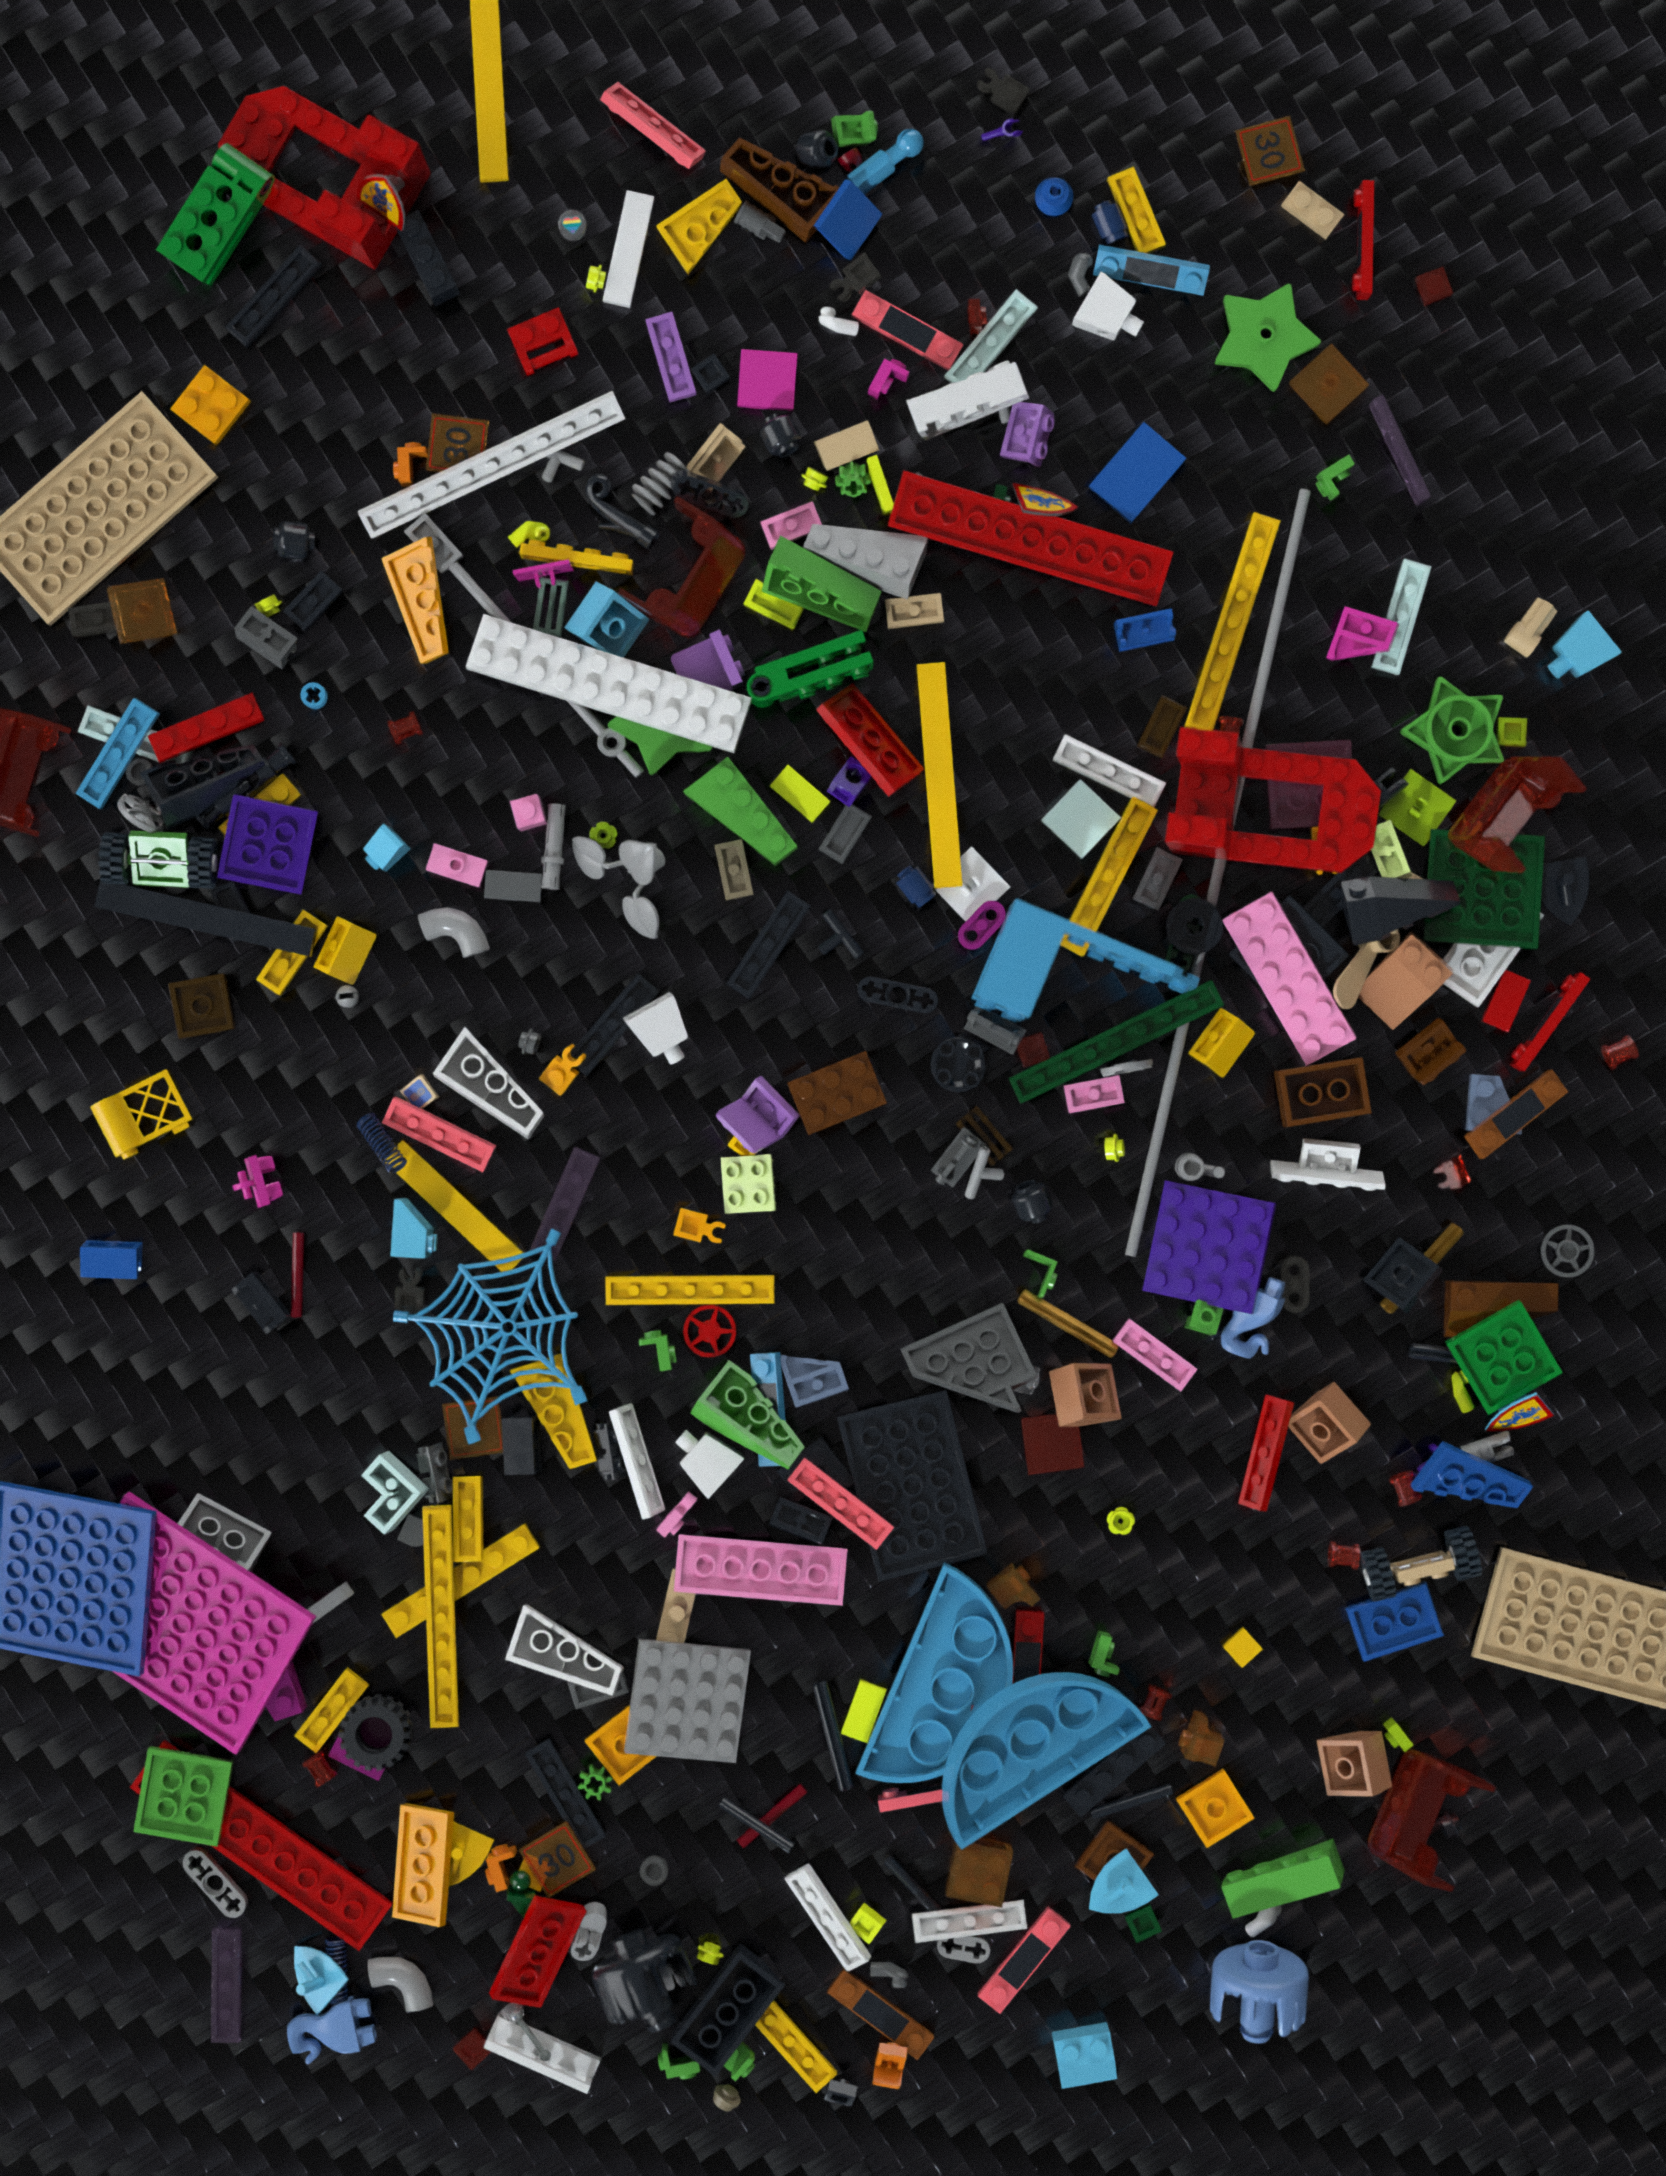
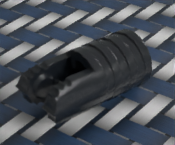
M1390 767L1373 781L1381 790L1379 809L1409 785L1402 778L1386 789L1385 785L1396 776L1397 771L1393 767Z

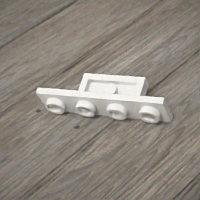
M1303 1138L1299 1163L1271 1160L1270 1163L1272 1178H1277L1283 1182L1296 1180L1305 1181L1312 1185L1325 1183L1333 1184L1340 1188L1354 1186L1369 1191L1376 1189L1385 1190V1180L1382 1171L1357 1169L1360 1145L1355 1143Z

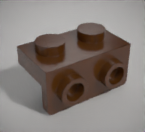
M1438 1017L1396 1051L1395 1054L1411 1077L1425 1085L1437 1078L1438 1074L1447 1066L1458 1061L1460 1056L1466 1052V1048L1456 1040L1445 1022Z

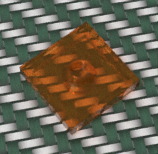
M1332 343L1289 382L1291 387L1326 425L1369 386Z
M164 578L107 588L120 644L172 636L177 633Z

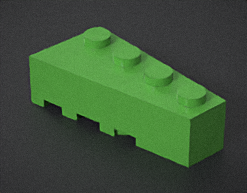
M780 535L768 562L761 592L867 632L882 591Z
M729 757L725 758L683 791L687 797L775 866L798 849L795 842Z
M1330 1839L1270 1862L1259 1863L1245 1871H1232L1226 1875L1221 1887L1232 1918H1237L1341 1887L1345 1870L1334 1839Z

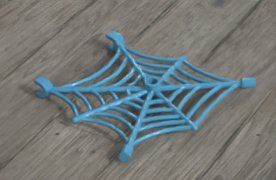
M552 1228L545 1240L547 1244L539 1248L504 1259L466 1265L459 1264V1270L445 1292L431 1305L418 1313L410 1315L409 1312L394 1311L393 1322L408 1323V1321H415L426 1332L432 1342L436 1357V1369L430 1386L438 1385L443 1388L460 1405L467 1422L464 1432L468 1444L481 1440L476 1427L477 1421L500 1401L520 1391L553 1386L570 1388L575 1405L587 1401L582 1386L577 1385L568 1366L566 1355L567 1332L571 1319L577 1318L578 1313L569 1310L555 1280L552 1265V1246H556L561 1233ZM543 1251L538 1261L516 1269L472 1276L467 1270L503 1264ZM547 1256L551 1283L558 1301L566 1312L565 1314L556 1315L547 1300L543 1288L542 1266ZM535 1267L529 1281L519 1285L482 1289L476 1281L499 1278ZM461 1274L465 1276L459 1292L445 1310L437 1317L422 1316L447 1297L455 1287ZM537 1276L543 1302L551 1314L549 1317L543 1316L531 1292ZM469 1281L472 1286L457 1313L452 1319L443 1318L460 1299ZM525 1287L520 1297L508 1301L493 1302L487 1295L489 1293L508 1292ZM476 1290L480 1296L474 1311L468 1320L458 1319ZM527 1297H529L539 1319L529 1320L523 1307ZM484 1300L490 1308L488 1316L483 1322L473 1321ZM517 1303L510 1319H506L497 1308V1306H508ZM519 1313H521L524 1319L523 1322H516ZM493 1314H495L501 1323H493L489 1321L491 1320ZM562 1320L566 1321L562 1334L561 1353L563 1366L568 1378L555 1366L552 1352L555 1325L557 1321ZM422 1322L435 1323L448 1341L450 1351L448 1369L441 1374V1358L438 1344L430 1330ZM507 1322H511L514 1326L513 1331L510 1333L504 1328ZM546 1323H551L547 1349L549 1360L541 1353L540 1342L542 1327ZM442 1324L452 1325L461 1342L462 1359L453 1364L455 1356L453 1341ZM538 1325L536 1333L537 1349L531 1342V1326ZM459 1326H469L474 1335L475 1349L468 1354L465 1338ZM475 1327H480L484 1335L483 1343L480 1345L479 1335ZM526 1327L527 1339L518 1332L519 1328ZM486 1328L500 1329L488 1339ZM511 1335L523 1344L505 1348L507 1340ZM502 1337L498 1348L491 1345ZM485 1348L496 1352L492 1365L480 1354ZM514 1350H529L535 1355L519 1356L506 1360L499 1365L502 1354ZM475 1356L490 1370L486 1382L480 1373L467 1363ZM522 1360L541 1361L550 1369L518 1371L501 1378L491 1385L497 1372L509 1364ZM462 1365L470 1370L483 1385L480 1398L477 1397L469 1384L454 1372ZM536 1373L555 1375L564 1382L532 1383L517 1387L502 1394L482 1410L489 1392L502 1383L518 1376ZM449 1375L460 1382L473 1397L477 1406L472 1420L459 1396L441 1382Z

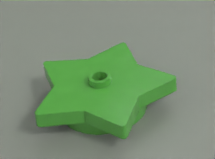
M1290 284L1281 287L1261 300L1231 295L1224 297L1223 303L1230 333L1215 360V364L1247 368L1253 371L1272 392H1275L1289 360L1320 345L1321 340L1296 319ZM1261 331L1267 332L1270 338H1263Z
M1438 677L1435 681L1428 711L1401 729L1400 733L1429 752L1439 784L1444 783L1467 763L1500 764L1504 761V758L1493 732V726L1503 696H1467L1443 677ZM1452 726L1459 727V736L1452 732Z
M617 716L608 723L609 729L638 744L651 776L655 775L677 753L709 752L712 750V746Z

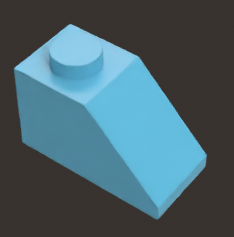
M383 824L363 850L368 854L365 857L366 861L375 870L381 868L387 871L410 848L392 828Z

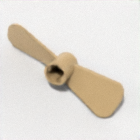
M1412 873L1413 877L1408 878V879H1422L1421 877L1415 875L1414 873ZM1399 929L1390 932V937L1384 940L1358 944L1360 950L1334 985V999L1340 1008L1350 1009L1354 1006L1377 953L1392 952L1398 947L1400 942Z

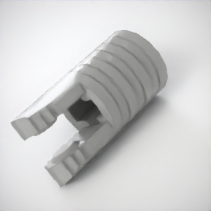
M1503 1431L1459 1447V1449L1490 1463L1514 1455V1449L1509 1445L1493 1449L1510 1441L1509 1431Z

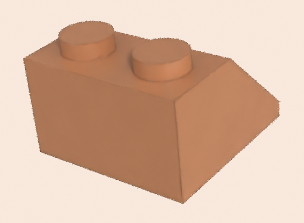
M1072 1363L1049 1371L1059 1427H1079L1122 1419L1111 1364Z
M1333 1382L1315 1393L1291 1414L1288 1427L1318 1462L1322 1464L1357 1443L1371 1423L1338 1385Z
M1357 1731L1317 1740L1327 1796H1375L1392 1787L1382 1731Z

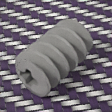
M669 452L664 454L667 463L661 460L656 462L659 471L653 468L648 470L651 479L645 476L640 478L643 487L637 484L632 486L635 495L632 494V496L653 516L656 514L652 507L653 504L661 508L663 507L660 499L661 496L669 500L671 499L668 489L671 488L672 476L681 470L689 471L676 456Z

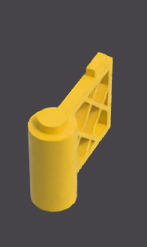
M167 1069L90 1107L115 1157L122 1156L123 1160L139 1153L137 1150L139 1146L171 1130L174 1134H177L189 1128L188 1122L193 1120ZM162 1078H165L169 1086L166 1098L150 1094L153 1083ZM148 1086L147 1092H144V1091H141V1090H140V1089H142V1088ZM134 1092L145 1095L140 1111L129 1108L124 1097ZM171 1093H173L177 1102L169 1100ZM149 1097L164 1101L159 1117L144 1113ZM168 1103L179 1106L184 1117L174 1122L163 1119ZM131 1112L139 1114L137 1121L135 1120ZM142 1116L158 1120L155 1131L146 1136H143L139 1128ZM161 1122L168 1123V1125L160 1128Z

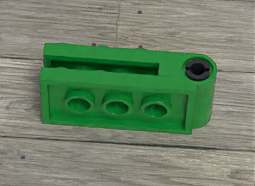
M223 144L212 160V167L208 165L156 250L201 282L212 286L272 191L271 187L273 186L275 176L230 144ZM232 190V198L226 202V194ZM217 214V222L211 226V218ZM202 238V246L196 250V242Z
M860 630L755 667V674L747 682L748 696L752 698V703L757 707L764 708L770 706L777 699L780 702L799 696L800 699H805L815 695L816 689L826 686V689L830 690L843 685L842 681L852 677L853 681L869 676V671L873 670V660L870 651L861 653V650L865 649L866 644L863 631ZM845 656L846 660L835 663V659ZM817 665L819 666L818 670L792 679L788 678L791 674ZM760 688H765V689H766V690L763 691V692H759V691H758Z

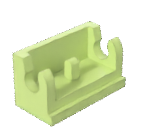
M1391 820L1378 824L1376 826L1374 849L1371 851L1381 876L1388 878L1413 877Z

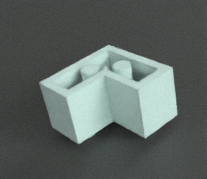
M390 1451L382 1453L361 1475L382 1494L364 1516L385 1535L398 1526L430 1488Z

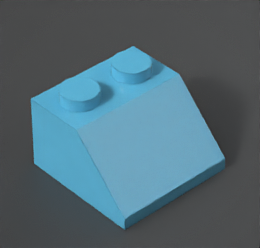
M595 582L565 626V629L591 648L624 658L650 619L615 591Z
M408 1198L394 1199L391 1256L424 1259L432 1256L433 1251L437 1250L438 1235L433 1234L434 1228Z
M1107 2022L1052 2032L1062 2089L1117 2079L1115 2058Z

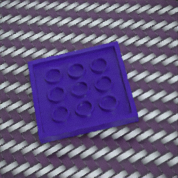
M1165 1180L1142 1291L1192 1302L1202 1300L1207 1302V1305L1254 1314L1276 1203Z

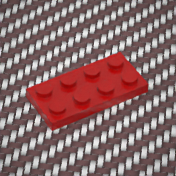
M853 683L816 709L888 796L895 793L924 770V767Z
M534 1895L489 1991L493 2000L542 2007L586 1913L584 1906Z

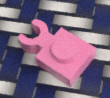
M688 1491L659 1524L657 1531L664 1537L669 1532L674 1535L684 1524L681 1518L697 1501V1498Z

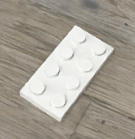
M1540 913V920L1544 916L1542 913ZM1453 944L1443 957V960L1453 969V974L1443 984L1474 1006L1479 1007L1520 948Z

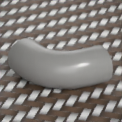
M446 907L418 914V920L427 941L440 936H451L458 942L463 958L490 949L486 936L478 922L464 911Z
M400 1957L368 1959V1973L372 1988L384 1985L398 1987L402 1991L405 2008L408 2012L423 2010L434 2005L432 1992L426 1976L414 1963Z

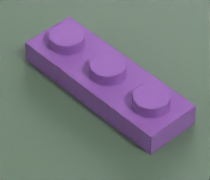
M673 312L645 319L669 402L696 395Z

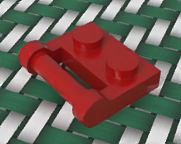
M559 307L507 329L527 376L534 374V370L566 356L574 357L578 355ZM561 339L564 340L565 345L529 360L527 354Z

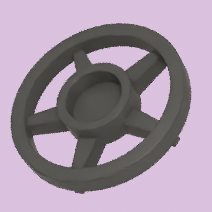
M1560 1225L1551 1229L1542 1240L1541 1258L1546 1268L1553 1274L1561 1277H1575L1585 1272L1591 1265L1594 1258V1244L1587 1232L1580 1227ZM1567 1229L1565 1240L1559 1243L1549 1241L1554 1233ZM1571 1229L1579 1232L1586 1239L1588 1245L1578 1246L1577 1243L1572 1241ZM1546 1245L1554 1248L1557 1256L1551 1265L1546 1257ZM1589 1249L1588 1259L1584 1266L1579 1269L1576 1262L1579 1252ZM1562 1261L1570 1262L1575 1272L1563 1273L1554 1268Z

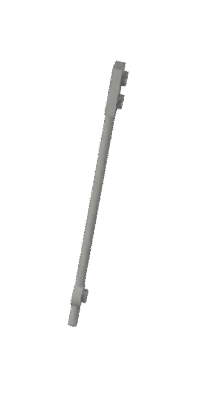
M426 513L404 531L413 542L424 537H432L436 568L443 575L450 570L490 616L511 622L458 563L463 555ZM567 701L598 735L597 745L605 756H617L635 778L644 771L625 750L626 739L624 736L606 728L588 707ZM611 738L617 740V745L614 748L607 746V741Z

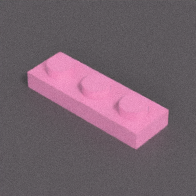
M1129 1318L1112 1340L1179 1391L1183 1390L1197 1371V1368Z

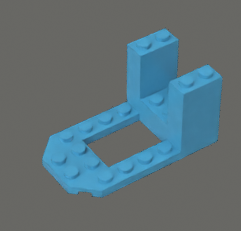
M1015 899L1009 906L1005 920L1002 923L971 999L976 1001L974 1006L990 1012L991 1009L999 1010L1002 1012L1000 1017L1014 1023L1017 1020H1024L1025 1017L1029 1018L1064 934L1069 936L1067 941L1081 947L1085 943L1089 944L1087 956L1103 962L1104 958L1115 962L1113 967L1129 973V970L1133 969L1140 972L1139 978L1153 984L1158 981L1169 984L1168 988L1180 993H1187V990L1196 989L1200 978L1189 973L1186 978L1182 976L1183 969Z

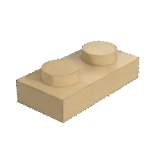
M1300 181L1281 205L1282 208L1325 240L1344 216L1341 211Z
M941 593L911 596L908 600L904 598L885 600L888 629L944 623Z

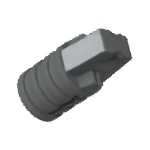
M748 200L743 203L734 220V223L740 224L741 227L748 229V231L753 232L763 240L767 236L780 243L786 232L785 229L775 223L777 218L750 204Z

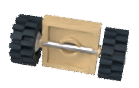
M1463 1526L1445 1531L1446 1553L1441 1550L1390 1563L1383 1547L1360 1552L1362 1572L1372 1601L1376 1602L1396 1597V1587L1393 1578L1399 1583L1404 1582V1585H1414L1420 1583V1578L1431 1575L1433 1579L1442 1578L1449 1575L1448 1571L1451 1570L1454 1571L1458 1581L1481 1576L1482 1567L1478 1556L1479 1552L1470 1528Z

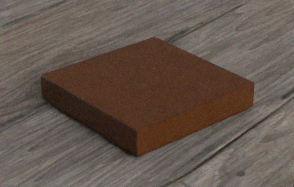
M1107 1820L1078 1859L1075 1867L1095 1881L1104 1865L1124 1849L1128 1850L1141 1870L1145 1868L1154 1853L1114 1823Z

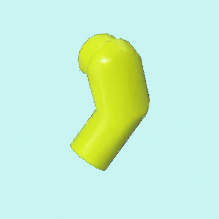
M526 521L510 534L508 538L517 548L527 539L542 542L548 540L550 529L544 523Z
M1462 1370L1459 1372L1455 1371L1451 1377L1453 1395L1461 1412L1467 1413L1474 1409V1404L1465 1387V1384L1469 1382Z

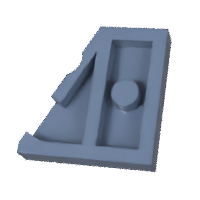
M1469 1075L1465 1130H1472L1509 1101L1500 1076ZM1522 1129L1516 1134H1522Z
M780 1356L781 1367L796 1408L849 1390L840 1362Z

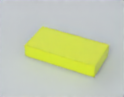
M875 455L867 458L866 466L870 473L882 513L888 516L891 514L893 501L878 457Z
M756 579L743 605L794 630L805 608L761 592L763 582Z
M789 765L785 767L770 785L776 793L811 823L815 821L830 803V800Z
M860 1679L841 1734L868 1743L887 1689Z

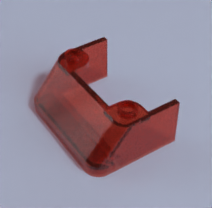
M676 496L674 500L676 509L695 520L692 525L693 538L704 546L705 549L677 595L666 589H657L649 595L646 602H643L620 588L618 594L638 611L679 636L692 638L700 632L744 560L745 547L740 539L714 518Z
M0 708V826L36 837L39 836V831L29 828L33 822L34 814L31 811V807L25 804L41 750L48 751L56 745L58 741L57 731L70 734L71 728L33 715Z
M1510 757L1497 767L1448 832V838L1457 848L1493 871L1523 873L1526 868L1515 856L1514 850L1509 847L1516 835L1537 808H1552L1560 802L1564 792L1584 793L1587 788L1562 757Z
M1408 1750L1401 1758L1392 1780V1787L1388 1789L1369 1834L1368 1848L1373 1855L1420 1883L1452 1892L1454 1886L1434 1875L1438 1864V1856L1436 1851L1426 1844L1447 1793L1452 1796L1461 1797L1468 1792L1470 1786L1494 1792L1496 1787L1472 1773L1418 1750Z

